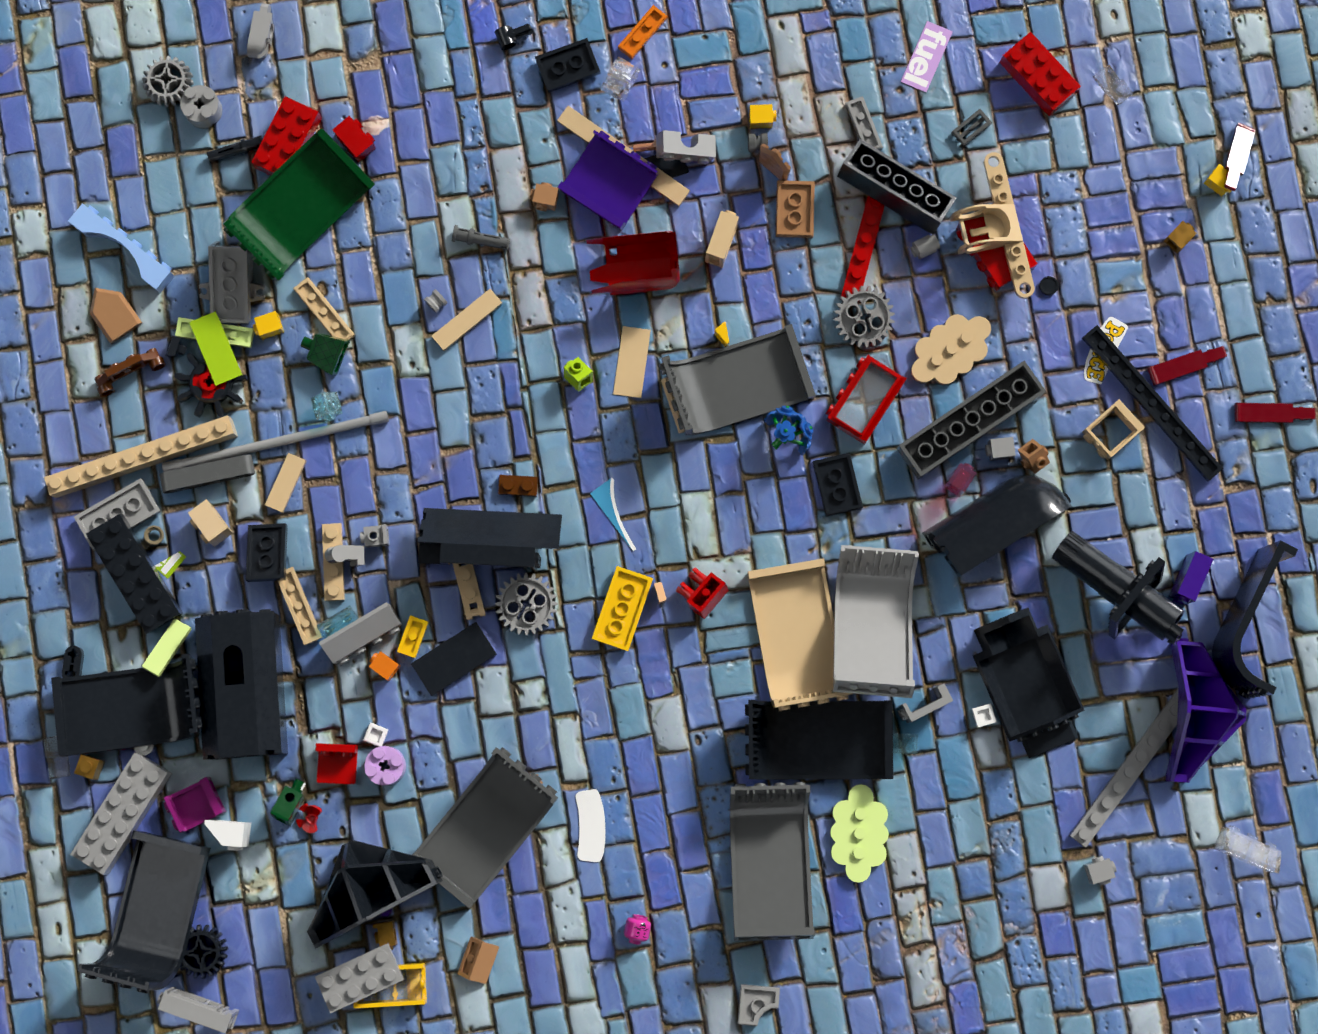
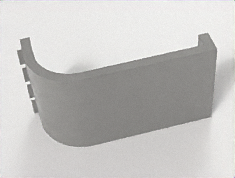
M841 545L834 601L833 692L902 698L913 697L915 680H913L912 596L915 571L919 558L918 551Z

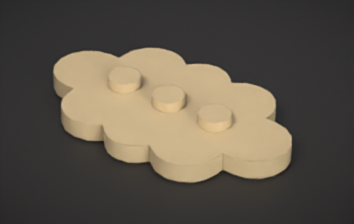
M957 314L950 316L946 320L945 325L933 327L929 337H924L916 343L915 354L918 359L911 368L913 379L919 383H927L934 379L941 385H949L954 382L958 374L968 373L972 369L973 363L982 361L987 355L988 348L984 340L991 332L989 321L981 316L974 317L968 321L964 316Z

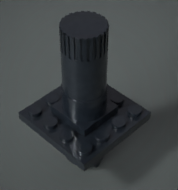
M1071 531L1062 540L1053 553L1052 559L1115 606L1109 613L1108 635L1115 640L1128 622L1133 619L1162 641L1167 639L1168 643L1175 645L1180 640L1184 629L1179 627L1177 623L1185 611L1155 590L1163 578L1164 560L1160 557L1156 561L1152 560L1146 567L1145 575L1139 572L1136 576L1074 531Z

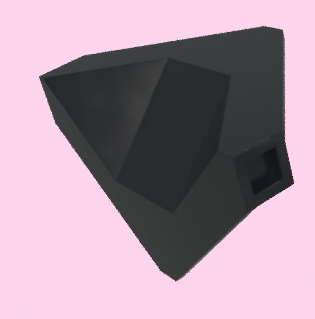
M351 840L342 845L321 904L307 930L315 949L442 882V872L438 866L435 867L431 859L356 840Z

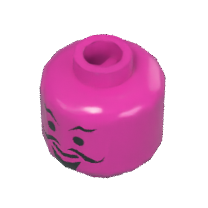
M633 914L632 917L627 918L624 936L629 939V943L640 945L641 942L649 939L651 923L647 920L648 917Z

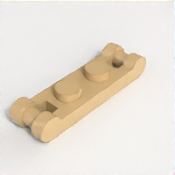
M452 563L466 619L471 620L474 616L478 615L480 617L486 616L473 564L460 567L459 564ZM477 603L478 608L470 609V604Z

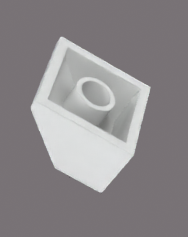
M213 819L205 820L204 824L222 846H228L227 850L239 851L243 850V847L249 846L251 823Z

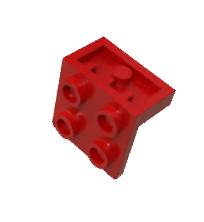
M316 743L315 751H318L317 783L356 784L358 745Z

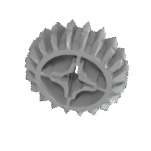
M160 56L159 62L153 59V66L147 64L149 71L143 72L146 76L142 78L143 83H145L143 89L147 90L145 94L151 97L152 102L157 101V104L160 106L164 103L166 107H169L171 102L173 106H176V101L179 100L181 102L185 90L190 85H194L191 79L193 74L189 72V66H185V62L182 60L179 62L177 57H174L172 60L170 56H167L166 60H164ZM172 69L179 71L182 78L174 76ZM170 78L171 81H168L169 83L165 84V81H167ZM154 85L162 87L164 94L157 92Z

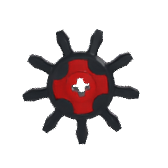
M190 353L186 356L188 361L194 366L191 374H174L177 380L189 382L190 388L189 391L177 397L178 401L182 403L192 397H196L199 400L194 412L196 417L200 418L206 404L215 405L216 413L221 418L225 416L221 402L225 399L231 398L236 403H243L242 398L231 391L234 383L248 381V377L244 374L215 386V383L209 386L207 383L211 382L213 378L206 362L199 364L196 357Z

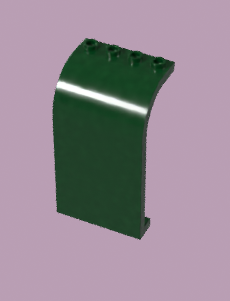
M320 128L223 222L225 226L223 230L231 238L235 236L239 240L237 244L244 252L249 250L253 254L251 259L258 266L263 264L267 268L265 273L272 280L276 278L279 281L284 276L283 274L287 268L361 196L371 189L375 183L325 130Z

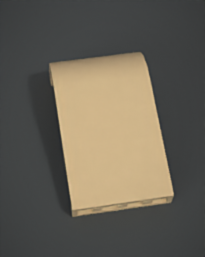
M824 558L747 572L768 691L773 708H778L779 711L791 709L790 705L798 704V708L810 706L809 702L817 701L818 704L828 703L829 698L837 697V701L849 699L848 695L853 694L833 692L834 617L824 568Z

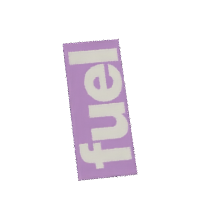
M927 21L901 82L927 92L953 31Z

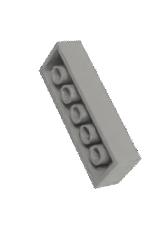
M134 753L70 855L102 875L109 874L131 840L133 830L136 831L172 773L144 755Z

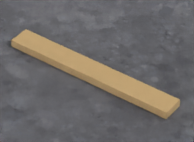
M570 106L566 107L557 120L558 123L588 144L594 137V130L598 133L600 131L605 132L610 136L609 140L614 143L618 141ZM624 145L626 151H628L629 153L633 151L629 147ZM641 157L640 160L647 163V160ZM656 168L659 175L651 185V188L680 207L690 193V190L659 168Z

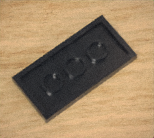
M477 622L412 662L411 665L430 695L433 696L497 655Z

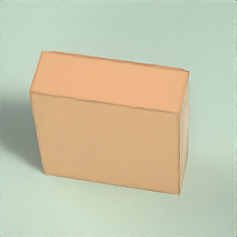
M654 583L659 604L666 602L662 583Z

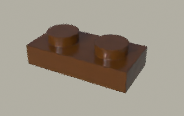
M499 475L498 494L537 497L538 477Z

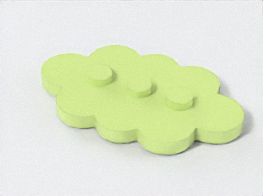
M862 784L855 785L850 789L848 800L839 801L835 804L832 815L836 822L830 829V836L835 841L831 848V857L836 863L845 865L847 877L857 883L868 879L871 866H879L885 861L887 853L883 844L889 836L888 829L884 825L888 818L886 807L882 803L873 802L872 790Z

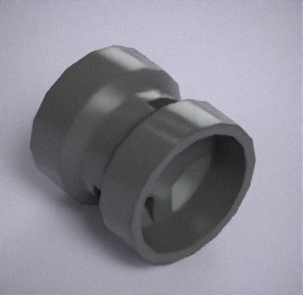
M754 133L748 134L749 152L760 150L762 144L768 145L767 133H761L758 136Z

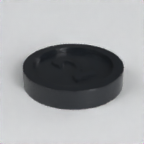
M1051 276L1044 277L1039 284L1040 291L1045 295L1055 294L1059 287L1058 281Z

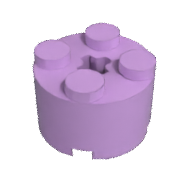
M376 747L368 754L365 760L366 775L372 782L378 785L395 784L402 779L406 771L404 756L393 747ZM386 761H388L387 765H389L390 768L385 769L383 771V767L381 766L382 762L385 763Z

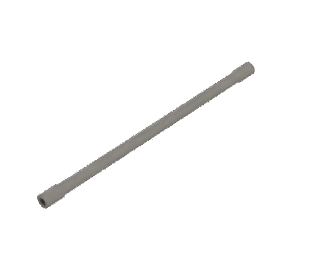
M386 410L361 418L194 457L162 463V468L164 472L223 460L368 425L389 422V417Z

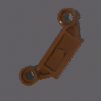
M152 348L144 354H132L125 361L110 365L104 374L94 378L100 397H107L114 393L113 382L146 365H149L152 371L161 370L166 366L163 357H160L156 348Z

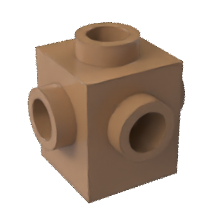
M1034 439L1018 449L1022 458L1020 461L1022 466L1026 470L1030 469L1035 474L1050 463L1047 449Z

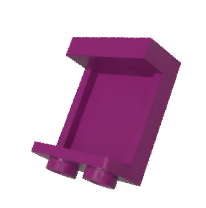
M211 777L202 778L199 782L164 797V807L168 813L171 812L173 827L176 831L179 830L180 833H184L205 823V820H211L226 812Z

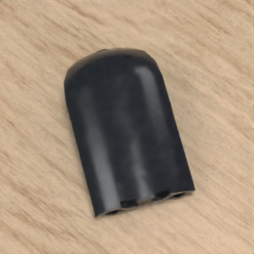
M1019 475L997 485L925 530L922 534L932 549L946 554L945 560L956 575L960 577L1072 507L1070 504L1071 500L1066 493L1063 494L1053 483L1041 477Z

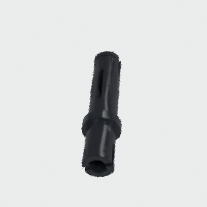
M260 135L247 140L241 139V142L207 152L210 163L238 154H248L249 151L259 148L263 138Z

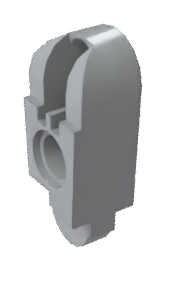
M262 3L260 11L253 12L247 44V55L249 58H265L268 54L269 46L271 47L274 24L270 4Z

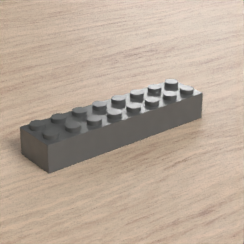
M1024 360L898 445L896 449L916 478L920 479L1040 398L1046 390Z

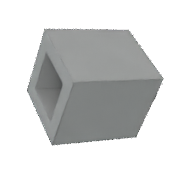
M1013 437L990 439L987 442L988 445H985L986 456H989L990 461L1012 459L1016 456Z

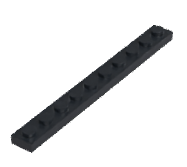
M1098 325L1082 337L1083 341L1207 482L1224 469Z

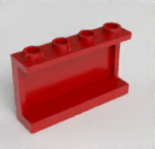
M984 217L964 221L969 243L989 239L988 234L971 237L970 234L971 229L986 226ZM958 224L956 234L963 241L960 225ZM1024 244L1030 270H1033L1037 266V262ZM1004 247L969 254L976 259L978 269L985 273L987 283L991 288L998 291L1002 286L1012 281Z

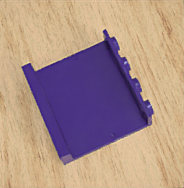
M594 130V137L564 182L561 181L557 188L622 231L659 173L656 170L657 166L651 162H643L640 160L641 156L634 151H631V153L626 151L622 143L618 141L614 143L609 140L610 136L605 132L600 131L598 133Z

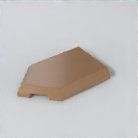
M762 144L758 156L759 162L779 180L787 181L791 170L790 165L787 162H782V154L779 150L775 148L769 150L768 145Z
M95 288L90 315L110 344H113L142 324V321L122 292Z

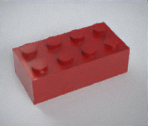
M1031 31L1009 49L999 62L1049 117L1070 100L1081 87Z
M285 96L251 162L254 168L271 176L314 135L322 119L319 111Z

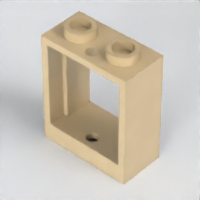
M729 210L720 212L706 251V263L723 268L738 227L739 217L736 216V213Z
M1119 399L1084 429L1082 433L1084 434V439L1097 448L1096 452L1098 455L1108 460L1145 427ZM1113 411L1132 432L1115 448L1109 451L1091 430Z

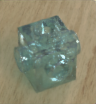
M322 392L311 398L316 420L330 422L336 420L335 417L342 414L337 392Z

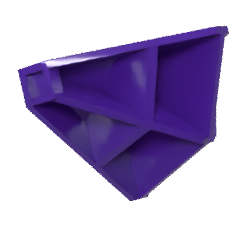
M1180 638L1175 645L1171 644L1178 682L1177 731L1166 771V781L1190 783L1200 767L1246 721V708L1224 681L1202 642H1189L1188 638Z

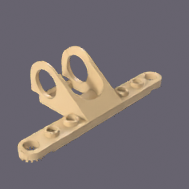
M991 152L986 155L983 164L993 204L966 207L954 212L950 217V222L959 221L964 245L958 249V255L1004 247L1015 293L1019 298L1027 299L1035 290L1003 158L999 153ZM991 158L997 159L999 162L998 166H990L988 160ZM971 211H977L971 214L962 215ZM984 217L986 226L971 229L970 234L971 237L988 234L989 239L969 243L964 221ZM1020 285H1028L1029 293H1022L1019 289Z

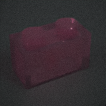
M960 463L943 487L960 497L977 473L973 471L974 468L971 465Z

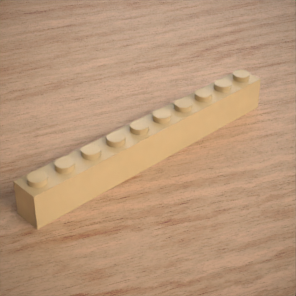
M227 415L46 476L44 479L49 495L58 498L236 438L238 435L232 418Z

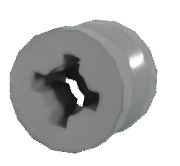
M436 289L432 291L431 296L424 298V301L435 313L439 312L441 306L447 304V301Z

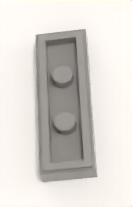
M863 96L845 102L858 139L865 141L878 150L883 149Z

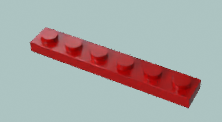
M867 196L841 294L845 298L847 297L846 291L852 294L853 287L859 291V287L864 286L884 210V205L870 196Z

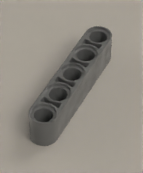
M241 455L163 472L159 476L162 491L164 494L252 476L255 474L252 455Z

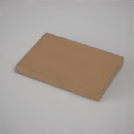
M777 180L775 237H814V181Z

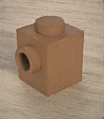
M545 182L541 184L536 183L535 189H532L530 194L533 206L540 211H547V209L555 211L559 188L552 187L551 184Z

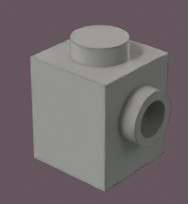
M1102 855L1094 857L1092 862L1084 864L1090 884L1099 883L1100 885L1111 883L1112 878H1116V866L1113 861H1110V858H1103Z

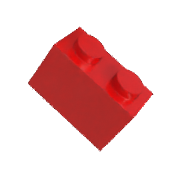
M348 116L332 131L351 155L360 162L376 149L373 143L375 139L369 132L364 133L362 130L363 126L357 119L353 120Z

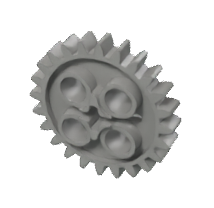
M860 286L859 291L853 287L852 294L846 291V298L839 297L842 303L835 304L839 307V310L833 311L835 314H838V317L833 318V320L839 323L834 327L841 328L838 335L845 334L844 341L850 338V345H853L856 341L857 347H860L862 342L864 347H868L869 342L872 346H875V340L882 342L881 336L888 337L885 331L892 330L888 325L895 322L890 319V316L895 315V313L889 311L893 308V305H887L890 299H883L884 292L878 295V288L871 292V286H867L866 291L863 286ZM868 299H871L874 303L873 308L870 310L865 306ZM857 301H860V302H861L862 311H861L860 307L858 306ZM850 306H854L856 308V314L854 316H850L848 314V308ZM862 312L868 315L865 320L860 319L863 315ZM878 317L880 324L875 328L872 325V319ZM866 323L870 328V333L867 332ZM856 324H861L862 326L860 334H856L854 331Z
M525 573L524 578L517 574V580L510 577L511 583L504 582L506 588H499L502 595H496L500 602L495 603V606L501 609L497 610L496 613L502 614L499 618L500 621L506 620L505 627L511 625V632L517 628L518 635L521 634L522 630L525 631L526 636H528L529 630H532L535 635L537 628L543 631V624L549 627L548 619L554 620L551 613H557L553 606L558 605V603L552 600L557 595L550 594L554 588L547 589L549 582L542 583V576L536 580L534 573L531 578L528 577L527 573ZM521 586L528 588V593L525 596L518 594V589ZM536 589L535 594L532 596L529 602L531 604V607H526L522 617L520 619H517V616L524 607L522 602H526L529 599L532 590ZM541 595L545 597V602L543 605L538 606L534 603V600L537 596ZM511 603L518 604L519 609L517 612H509L508 607ZM532 612L535 614L533 622L525 620L527 613Z

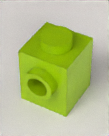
M579 357L573 361H568L563 367L564 378L578 392L593 382V371Z

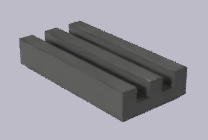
M979 109L955 128L951 134L964 147L989 127L992 122ZM977 116H981V118L978 121L971 125L962 134L958 133L961 129H963L966 125L973 121ZM985 120L986 123L977 129L968 138H966L965 140L963 139V137H965L968 133H970L974 128H976Z

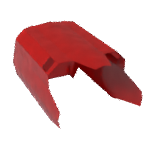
M662 231L586 240L587 244L605 245L607 264L590 270V281L609 283V286L591 290L592 294L610 293V295L668 290L674 288L680 282L675 232ZM617 248V254H609V249Z

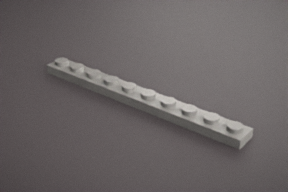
M1178 688L1069 836L1086 848L1177 725Z

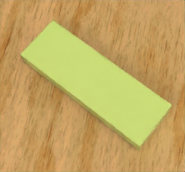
M174 618L142 665L143 669L160 677L192 630L191 627Z

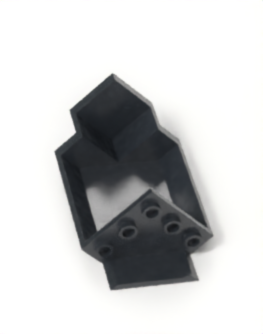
M423 508L420 537L417 540L419 543L418 564L421 567L430 568V564L450 565V563L530 567L533 573H537V568H541V557L538 549H559L562 515Z
M1027 607L975 629L974 632L982 652L972 656L1009 742L1016 739L1018 742H1022L1028 758H1032L1079 738L1071 720L1078 718V713L1085 710L1048 625L1037 629Z

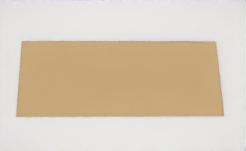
M623 326L614 395L642 397L651 330Z

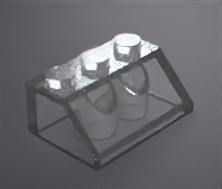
M1229 825V828H1221L1213 849L1265 872L1279 874L1282 851L1277 850L1275 844L1265 841V844L1258 841L1259 838L1249 833H1247V836L1240 833L1239 828Z

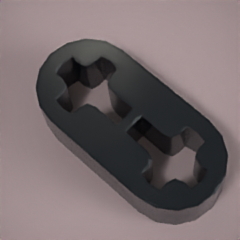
M70 646L65 650L62 668L63 678L70 677L67 673L72 670V665H74L73 672H76V676L82 675L84 651L82 648ZM74 649H76L79 656L74 658L73 663V657L70 656V652H74Z

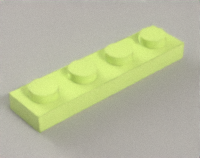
M178 317L175 336L196 340L189 323L193 319ZM221 324L230 345L252 348L253 328Z

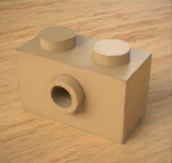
M207 499L188 512L192 518L189 520L196 530L200 529L202 532L200 537L206 544L210 543L215 547L233 534L215 507Z

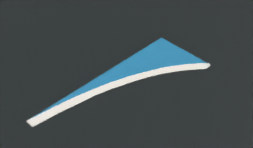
M610 478L590 494L632 551H634L636 548L621 522L616 507L614 479Z

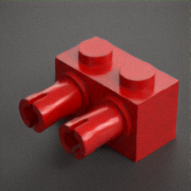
M695 567L692 569L694 572H690L688 577L700 586L694 591L685 582H682L680 584L681 587L678 586L676 592L687 599L686 602L691 610L705 619L729 589L726 583L712 572L706 576Z

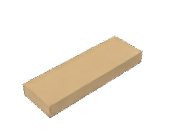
M290 453L287 454L265 506L284 513L307 462L306 460Z

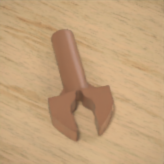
M656 139L653 140V143L634 145L633 151L656 150Z

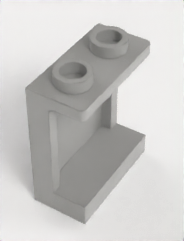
M945 684L932 688L937 697L936 700L913 712L910 711L906 703L899 705L900 710H898V714L901 720H906L907 723L913 722L952 702L953 699Z

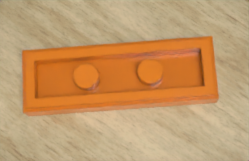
M653 5L618 45V49L630 59H633L668 19V16Z

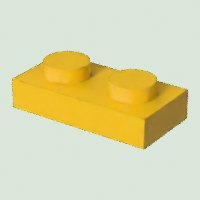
M410 615L397 652L416 658L429 622Z

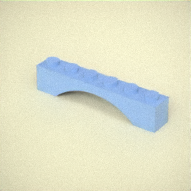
M81 204L68 222L86 237L106 238L128 249L137 262L141 278L161 293L174 277L170 272L172 268L164 262L161 264L157 262V257L149 250L144 252L141 249L143 246L135 239L130 241L126 238L128 234L122 229L118 228L116 230L113 228L112 225L114 223L105 216L103 219L97 215L99 212L91 205L86 207L84 204Z

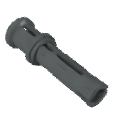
M455 225L453 229L452 242L461 241L466 242L468 245L475 243L504 250L509 249L510 238L475 232L474 228L469 230L459 228L458 225Z

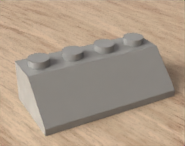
M386 602L323 639L319 644L333 664L339 663V665H343L350 660L349 657L351 655H359L367 650L365 647L373 644L374 646L383 641L382 637L388 633L391 636L400 631L399 627L402 626V623L392 606Z

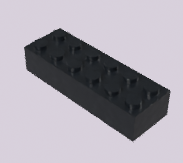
M859 139L837 175L843 181L932 235L935 234L957 198Z
M118 514L86 533V536L146 634L153 632L183 614L124 514Z

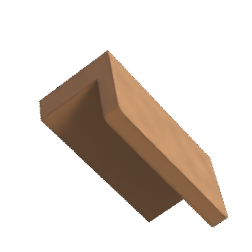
M470 937L457 974L468 980L486 984L499 946Z

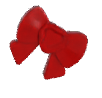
M306 803L299 807V810L308 815L305 819H297L296 823L305 832L315 833L318 831L316 823L318 816L322 813V809L316 805L308 806Z

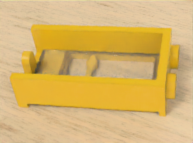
M425 963L398 964L404 980L352 1003L354 1008L425 1005L427 1003Z

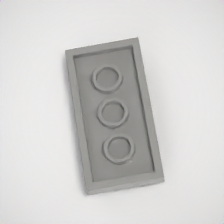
M140 478L74 516L90 547L92 550H95L86 536V533L118 514H124L130 526L134 528L157 515L161 510L144 480Z
M389 943L315 976L330 1014L404 980Z

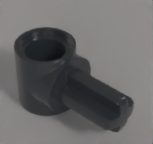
M525 24L515 29L508 25L502 26L495 30L494 33L501 50H509L517 45L518 39L531 35L533 32L530 24Z

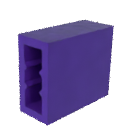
M1197 551L1186 555L1168 597L1173 598V602L1181 606L1195 602L1214 559Z

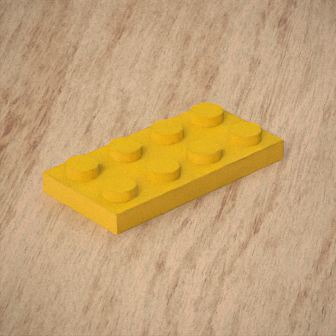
M619 566L616 567L592 636L593 640L629 651L653 578Z

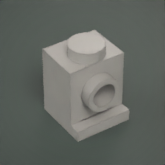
M386 524L363 527L364 532H360L361 543H365L366 548L390 546L389 531ZM373 532L377 533V537L375 539H371L370 537L371 533Z

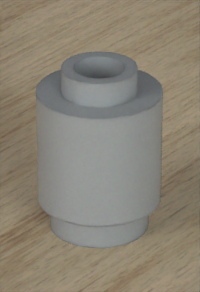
M927 235L912 242L910 249L914 257L922 259L937 252L940 244L935 235Z

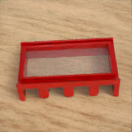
M869 354L866 358L862 357L856 365L859 368L856 374L851 373L846 381L849 385L845 390H840L836 396L838 402L835 406L831 404L826 412L828 415L826 421L864 445L907 379Z

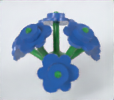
M782 406L766 415L764 422L767 425L775 424L776 427L774 431L776 439L771 444L775 449H778L782 443L786 444L787 442L799 445L798 452L802 456L810 449L813 428L802 414L795 412L790 406ZM787 416L791 417V421L793 422L792 425L787 420ZM798 426L801 430L796 431L795 427ZM803 433L804 437L800 441L794 439L795 436Z

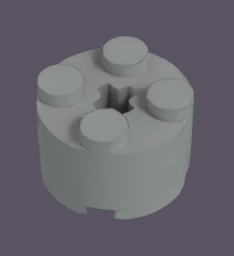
M203 85L188 87L181 98V110L193 126L202 129L210 128L220 120L223 111L222 104L215 92L209 87Z

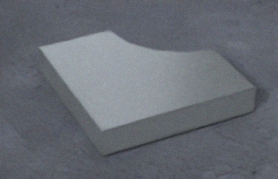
M741 984L737 1024L757 1026L759 1018L764 1012L778 1008L780 987Z

